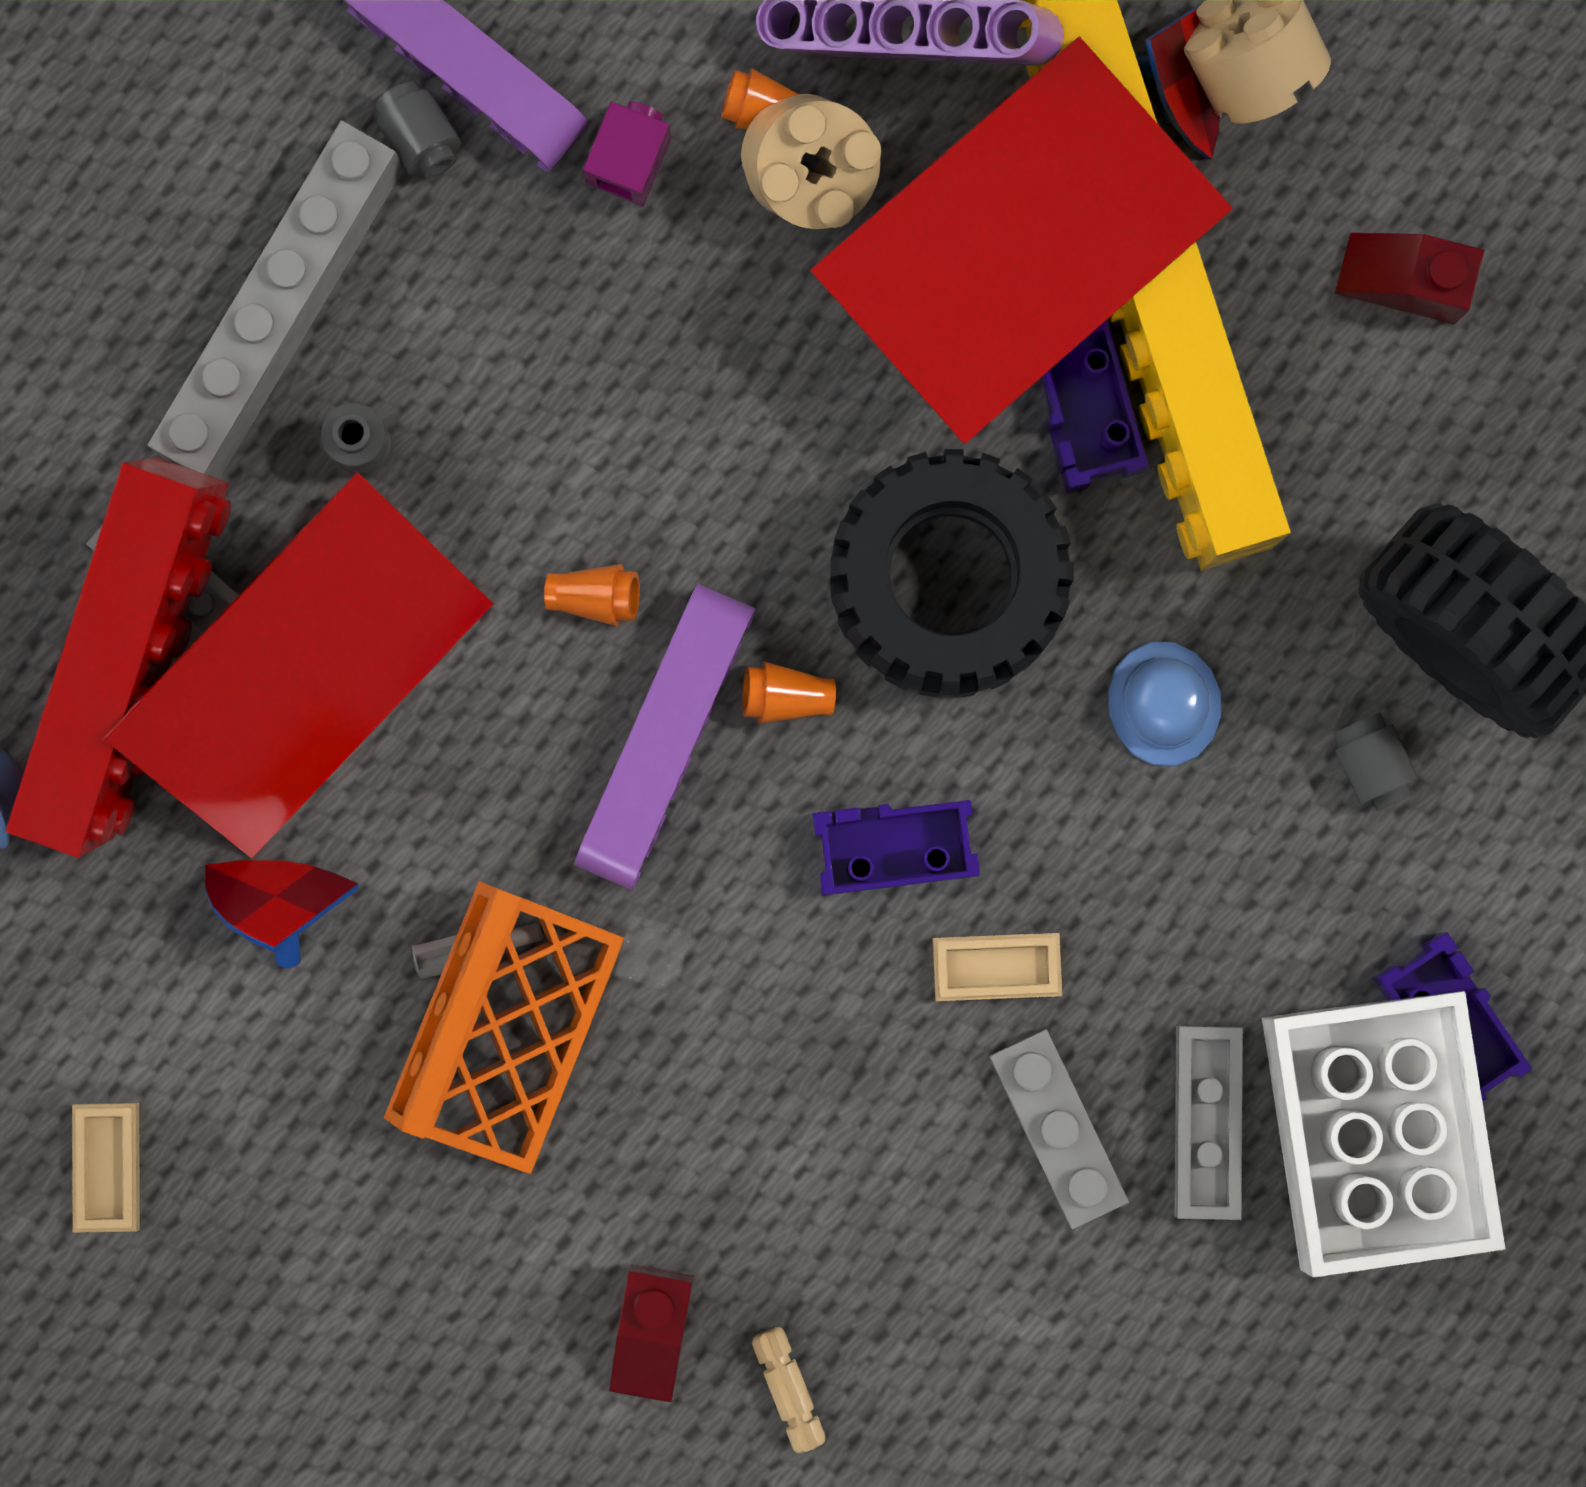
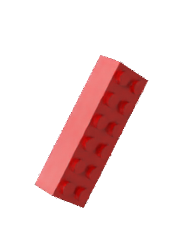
M159 457L122 462L5 832L80 858L114 839L115 834L123 835L126 831L135 808V800L128 798L135 775L142 776L144 772L107 743L103 737L170 668L173 656L180 657L188 644L192 631V621L186 620L193 596H201L211 573L212 562L205 559L212 535L219 537L229 518L231 501L224 499L229 482Z

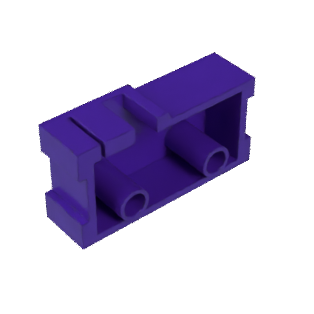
M1106 320L1041 377L1051 413L1047 425L1067 494L1087 489L1092 480L1122 473L1123 478L1145 473L1149 467L1109 323ZM1094 359L1099 361L1102 368H1091L1088 360ZM1117 431L1120 433L1122 441L1116 442L1111 440L1108 432Z
M971 800L894 810L888 804H882L872 808L860 809L858 807L835 810L834 812L812 813L815 837L821 836L826 871L825 873H820L822 896L980 876L978 853L971 854L967 818L973 816ZM936 850L943 854L944 863L941 867L934 868L928 863L927 857L930 851ZM856 860L866 861L869 865L868 875L865 877L854 875L852 872L853 862Z
M1448 932L1438 933L1422 944L1423 952L1401 967L1389 966L1372 979L1387 1001L1413 998L1417 992L1422 996L1465 991L1483 1103L1488 1099L1485 1095L1486 1092L1510 1076L1520 1078L1532 1070V1067L1488 1004L1491 995L1486 988H1477L1470 978L1474 970L1461 951H1455L1458 947Z

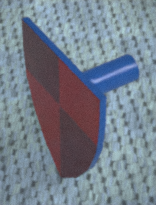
M1199 4L1145 39L1148 54L1138 55L1136 59L1143 80L1154 79L1164 123H1172L1191 148L1204 158L1212 159L1219 132L1220 117L1215 113L1184 52L1186 43L1200 23L1196 14V10L1201 5Z
M236 860L205 865V892L214 913L229 929L247 940L275 952L276 964L283 968L294 967L301 961L299 933L359 889V884L352 880L303 863L274 860Z

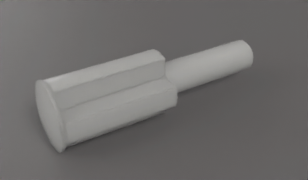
M533 923L513 928L510 937L514 947L539 942L542 940L543 935L540 925ZM457 935L419 945L412 944L413 963L421 981L425 978L441 975Z

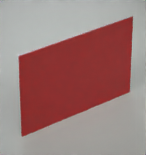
M1079 36L810 271L965 445L1233 208Z
M357 472L103 739L252 859L488 611L493 603Z

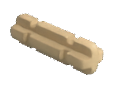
M775 1327L757 1334L753 1337L752 1346L759 1364L765 1363L767 1368L763 1374L781 1420L787 1421L789 1424L786 1428V1433L793 1450L796 1453H804L819 1447L825 1442V1433L818 1415L812 1416L811 1410L814 1409V1405L796 1359L790 1360L788 1355L792 1352L785 1331L781 1327Z

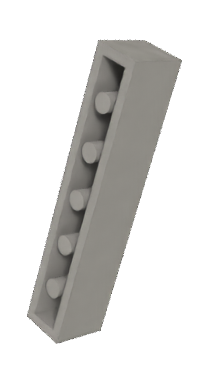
M340 121L147 446L170 462L218 479L221 478L403 172L404 168L396 151L344 121Z

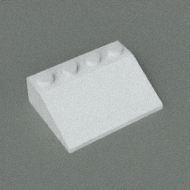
M1465 991L1262 1018L1301 1271L1311 1277H1319L1505 1250Z

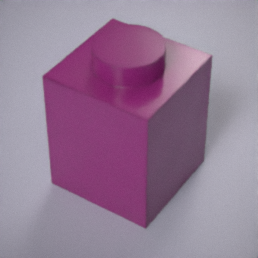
M611 101L583 168L586 184L644 207L671 141L670 126L662 121V113L636 101H629L627 107Z

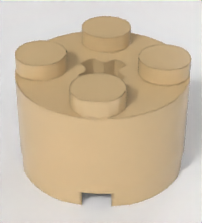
M1206 0L1196 10L1200 23L1184 47L1185 55L1215 113L1220 118L1223 113H1227L1232 123L1239 124L1260 121L1287 110L1297 103L1293 92L1303 86L1308 80L1314 90L1327 75L1331 64L1330 54L1304 0Z
M813 94L794 95L775 104L772 103L761 110L750 123L741 148L742 168L755 199L767 210L784 220L808 229L837 228L847 224L870 200L875 191L880 173L881 146L867 123L846 106ZM806 152L819 158V163L814 170L808 169L801 164L802 157Z

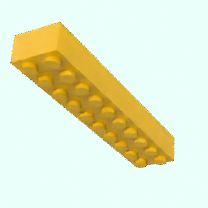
M1021 0L1049 9L1058 16L1063 27V41L1055 57L1080 36L1156 121L1117 0ZM1027 18L1018 29L1025 28L1028 39H1030L1032 22L1030 18ZM1050 61L1041 65H1026L1029 78L1031 79ZM1195 242L1108 319L1111 323L1120 320L1126 338V344L1119 346L1121 362L1130 382L1139 379L1146 403L1138 405L1141 424L1149 441L1158 438L1165 462L1157 465L1160 483L1168 500L1178 499L1184 517V522L1176 525L1180 545L1188 560L1197 558L1200 570L1202 571L1270 550L1291 532L1198 246Z

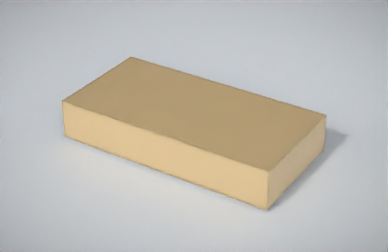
M1059 933L932 938L935 1001L1062 996Z
M139 1103L72 1105L73 1233L130 1232L140 1230Z

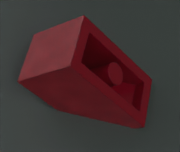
M1351 232L1344 253L1335 294L1455 325L1470 310L1485 250L1426 234Z
M635 1264L631 1265L628 1271L609 1387L610 1392L672 1403L694 1275Z

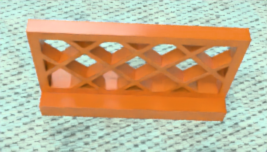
M478 881L384 1119L402 1132L422 1139L426 1137L531 1174L625 938ZM522 911L539 918L548 942L518 956L510 936L519 913ZM553 924L571 931L558 937ZM584 937L602 942L603 944L593 968L573 976L563 947ZM505 952L508 961L499 965L503 953ZM552 953L564 982L534 996L523 966ZM513 972L524 1001L494 1015L487 999L491 983ZM586 984L584 992L581 996L578 988ZM568 993L575 1009L572 1022L569 1027L550 1036L539 1007ZM481 1011L484 1020L475 1024ZM529 1012L540 1041L510 1055L499 1026ZM489 1031L500 1060L470 1075L463 1059L469 1040ZM562 1044L560 1052L557 1054L555 1047ZM545 1052L552 1069L548 1082L545 1086L526 1095L515 1066ZM457 1071L460 1080L452 1083L455 1073ZM506 1072L516 1100L486 1115L475 1086ZM465 1091L476 1120L454 1131L435 1125L444 1101ZM539 1103L534 1115L531 1106ZM522 1112L528 1132L519 1154L499 1147L491 1126ZM482 1131L486 1143L470 1138V1136Z

